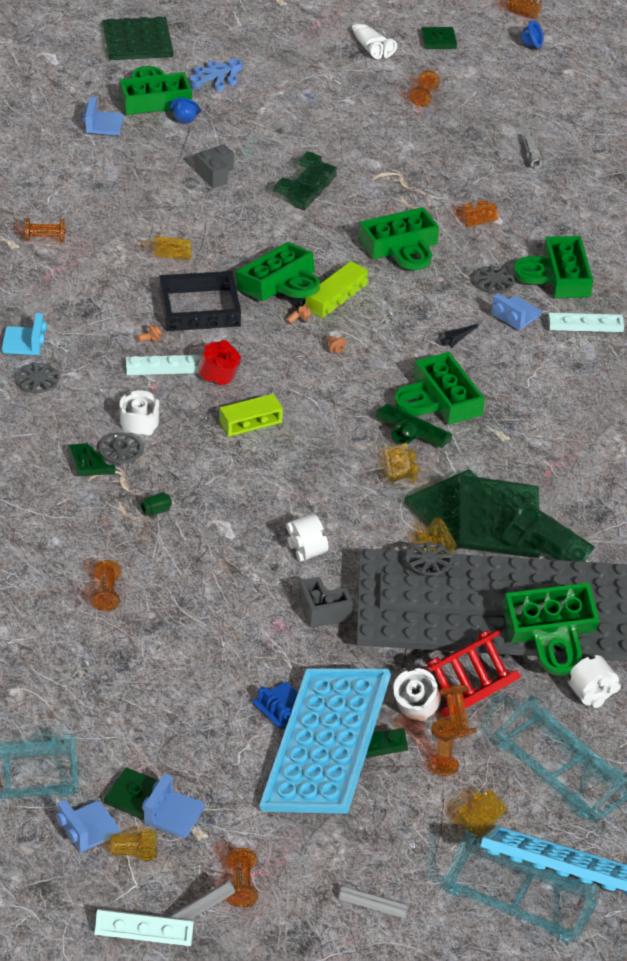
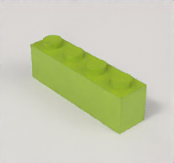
M350 261L322 282L320 290L316 294L306 297L305 304H307V307H311V313L323 319L367 285L368 269Z

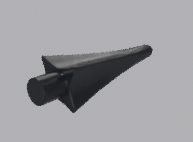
M474 324L461 329L445 331V338L441 339V344L443 346L449 344L453 348L461 339L478 328L479 325Z

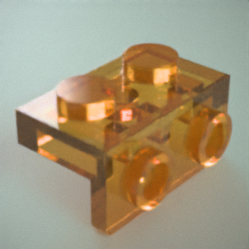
M487 199L478 200L477 204L474 205L472 203L462 204L461 208L456 209V215L465 218L466 227L498 220L496 203L488 202Z

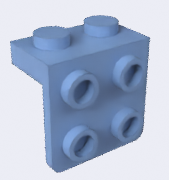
M90 97L89 103L85 105V113H83L86 133L108 134L111 136L120 134L124 115L122 113L97 111V97Z
M499 293L493 296L491 314L518 330H521L542 314L540 309L518 296H513L510 299L505 298Z
M164 773L160 781L157 780L155 782L150 797H146L143 802L144 824L186 838L202 814L205 804L202 801L174 792L173 776Z
M66 799L57 803V822L63 827L70 841L75 844L80 853L120 834V828L100 801H95L75 811Z

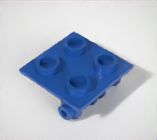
M287 681L272 690L268 687H260L257 691L258 698L252 700V703L279 729L288 724L298 692Z

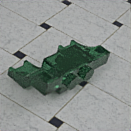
M308 151L299 159V165L306 168V170L295 181L282 177L274 185L275 192L286 197L295 208L304 211L337 176V167L323 163L322 156Z
M527 501L520 508L500 538L517 550L526 539L556 560L586 562L595 546L575 534L571 529L566 528L553 517L548 516Z

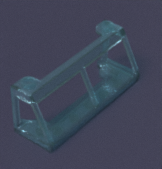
M531 694L495 732L499 739L498 745L506 752L511 750L578 808L577 812L585 820L590 818L595 823L627 801V773L621 768L618 770L615 766L612 767L552 717L547 709L545 710L543 707H540V701ZM529 706L534 717L507 735L505 730ZM537 721L542 723L579 754L578 757L553 774L511 740V738ZM582 760H586L614 784L592 808L557 779L558 776ZM618 788L626 794L599 813V808Z
M63 734V739L59 740V742L56 741V738H52V741L0 745V760H5L6 790H0V799L58 794L61 797H72L74 793H79L75 734ZM71 755L72 785L11 789L10 759Z
M465 831L443 881L448 893L460 897L462 894L557 934V938L563 942H578L600 898L597 884L585 883L582 885L578 879L572 880L548 869L535 868L529 861L523 860L521 863L510 860L509 855L500 853V855L487 853L486 848L481 847L482 841L476 839L477 835ZM464 848H466V852L457 866ZM471 853L528 876L513 905L455 882ZM533 879L586 900L573 931L518 908Z

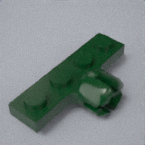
M387 403L376 411V418L384 423L393 425L391 438L396 444L401 442L400 446H407L414 439L419 438L442 448L452 440V433Z
M405 728L383 732L373 731L365 758L408 751Z

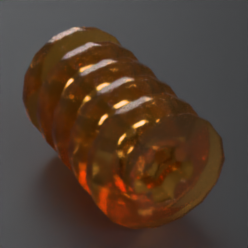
M507 0V7L509 11L519 12L521 15L525 14V16L535 19L541 11L542 1L537 3V0Z

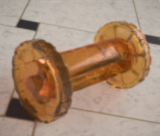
M425 70L420 74L418 78L420 87L413 88L410 93V100L416 106H428L432 100L430 90L437 89L440 84L439 75L432 70Z
M26 218L24 228L26 242H30L31 236L59 237L60 242L64 243L66 233L65 219H61L60 224H31L30 218Z
M101 560L94 566L93 573L99 580V590L92 594L91 602L94 608L100 611H112L120 603L119 595L114 591V581L120 578L122 569L113 560Z
M452 686L451 688L439 691L440 696H447L453 731L447 733L448 738H464L465 736L477 733L476 728H469L463 698V693L469 691L468 686Z
M441 719L435 721L431 726L432 735L438 738L436 756L429 760V768L434 774L450 776L458 771L459 762L453 757L454 739L461 735L462 728L456 721Z
M235 848L226 855V864L229 868L233 869V886L235 888V893L227 897V902L234 907H249L258 900V891L251 886L250 869L257 863V854L249 848Z

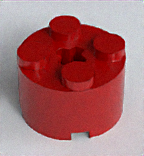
M227 340L211 342L204 347L199 361L198 372L208 382L212 380L217 382V385L229 384L235 377L241 355Z

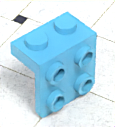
M35 314L33 328L6 327L2 352L7 354L40 355L41 345H44L45 342L44 333L47 331V321H44L43 314Z

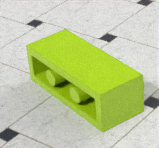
M270 394L220 407L219 423L229 437L282 423L283 407L275 395Z

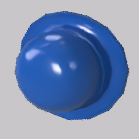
M531 20L528 26L521 32L522 42L526 46H535L537 49H540L543 45V31L540 24L536 21Z
M176 98L170 103L171 111L174 112L176 120L181 123H191L195 120L196 115L201 112L200 106L188 98Z

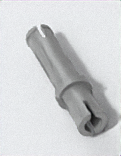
M525 132L522 135V139L527 150V158L530 160L532 167L534 166L535 169L539 168L542 165L540 152L536 147L532 133Z

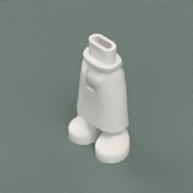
M355 24L352 26L357 40L374 58L380 59L382 55L388 58L396 51L397 43L393 39H386L365 24Z

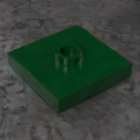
M421 27L425 49H457L453 27Z
M126 767L105 796L104 804L144 820L142 805L145 798L150 797L152 794V789L157 779Z

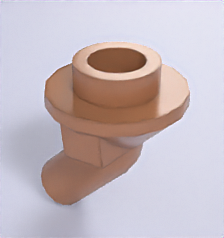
M304 304L302 307H299V310L294 311L286 321L292 324L300 317V319L307 322L308 318H311V307H307V304Z
M150 324L146 328L148 333L136 336L137 342L152 339L157 342L162 340L161 335L163 332L158 325Z
M334 336L326 337L331 353H340L345 349L346 340L342 336L338 338Z

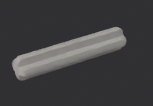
M226 881L174 912L169 917L191 920L234 894L235 888L230 881Z
M342 886L339 892V899L393 916L405 918L408 912L407 904L346 886Z

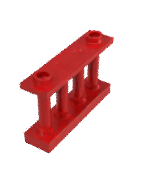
M486 630L477 635L479 639L442 659L436 657L428 661V666L423 668L428 672H434L447 699V706L440 709L443 717L455 715L521 678L518 670L509 672L508 669H505L491 640L500 635L499 630L492 633ZM482 644L485 645L497 670V678L493 681L491 678H488L475 650L476 647ZM465 653L468 654L481 681V687L476 690L472 688L458 657ZM448 662L451 663L464 690V697L460 699L454 696L441 669V666Z

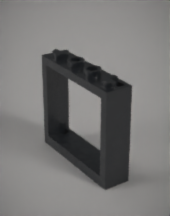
M233 271L159 275V290L167 331L241 327V308ZM230 291L233 309L171 312L168 294Z

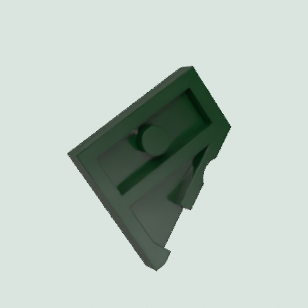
M88 443L68 444L67 451L77 476L115 474V465H108L104 462V456L96 452Z

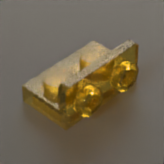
M155 236L156 257L191 260L193 248L191 240Z
M407 443L385 450L388 477L391 483L408 476L412 478L414 483L418 482L417 474L419 469L415 462L417 456L414 449L410 450Z
M435 517L426 533L416 532L415 534L419 544L426 543V541L438 545L443 544L450 553H453L457 546L442 518ZM430 547L432 552L436 550V548Z
M488 789L485 793L479 791L470 799L472 802L470 806L465 804L456 812L458 817L453 823L457 825L459 822H462L477 839L508 808L491 789Z

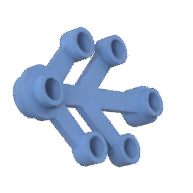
M235 58L230 59L228 63L209 61L207 62V68L201 66L194 68V75L190 76V85L193 89H200L203 83L217 78L214 89L216 91H223L225 74L231 72L227 78L228 85H237L236 76L243 69V64L241 60Z

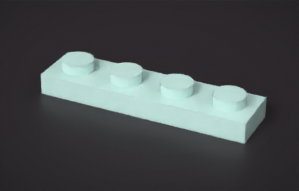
M549 313L548 315L550 330L624 331L622 315Z
M201 355L126 357L127 375L199 373L198 367Z
M98 909L94 935L191 946L194 920Z

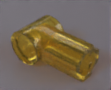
M143 829L137 834H112L111 855H136L143 861H151L157 857L158 834L155 831Z

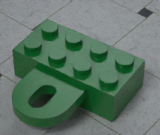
M142 66L132 72V78L119 79V96L126 115L171 110L170 103L176 98L192 100V89L185 72L165 74L158 67Z
M421 207L359 222L358 240L372 259L392 255L401 267L409 270H421L431 264L432 252L429 246L438 244L439 226L426 209ZM409 254H415L419 260L412 259Z
M546 236L544 256L522 257L514 264V275L518 280L527 284H551L555 298L591 297L593 277L581 236Z
M290 242L280 245L235 271L238 291L260 301L268 300L279 292L293 298H305L316 294L320 290L319 278L311 274L315 272L313 252Z
M450 352L416 360L414 380L417 383L403 386L395 394V406L397 409L413 416L438 411L448 425L483 415L485 397ZM416 398H417V399H421V400H418V401H415V402H411V403L406 402V401H408V400H412V399H416Z
M590 583L510 592L505 594L502 602L511 643L533 640L540 665L547 672L557 676L570 674L573 667L581 661L582 651L578 635L594 633L600 622ZM554 646L563 648L567 663L560 664L556 661L553 651Z

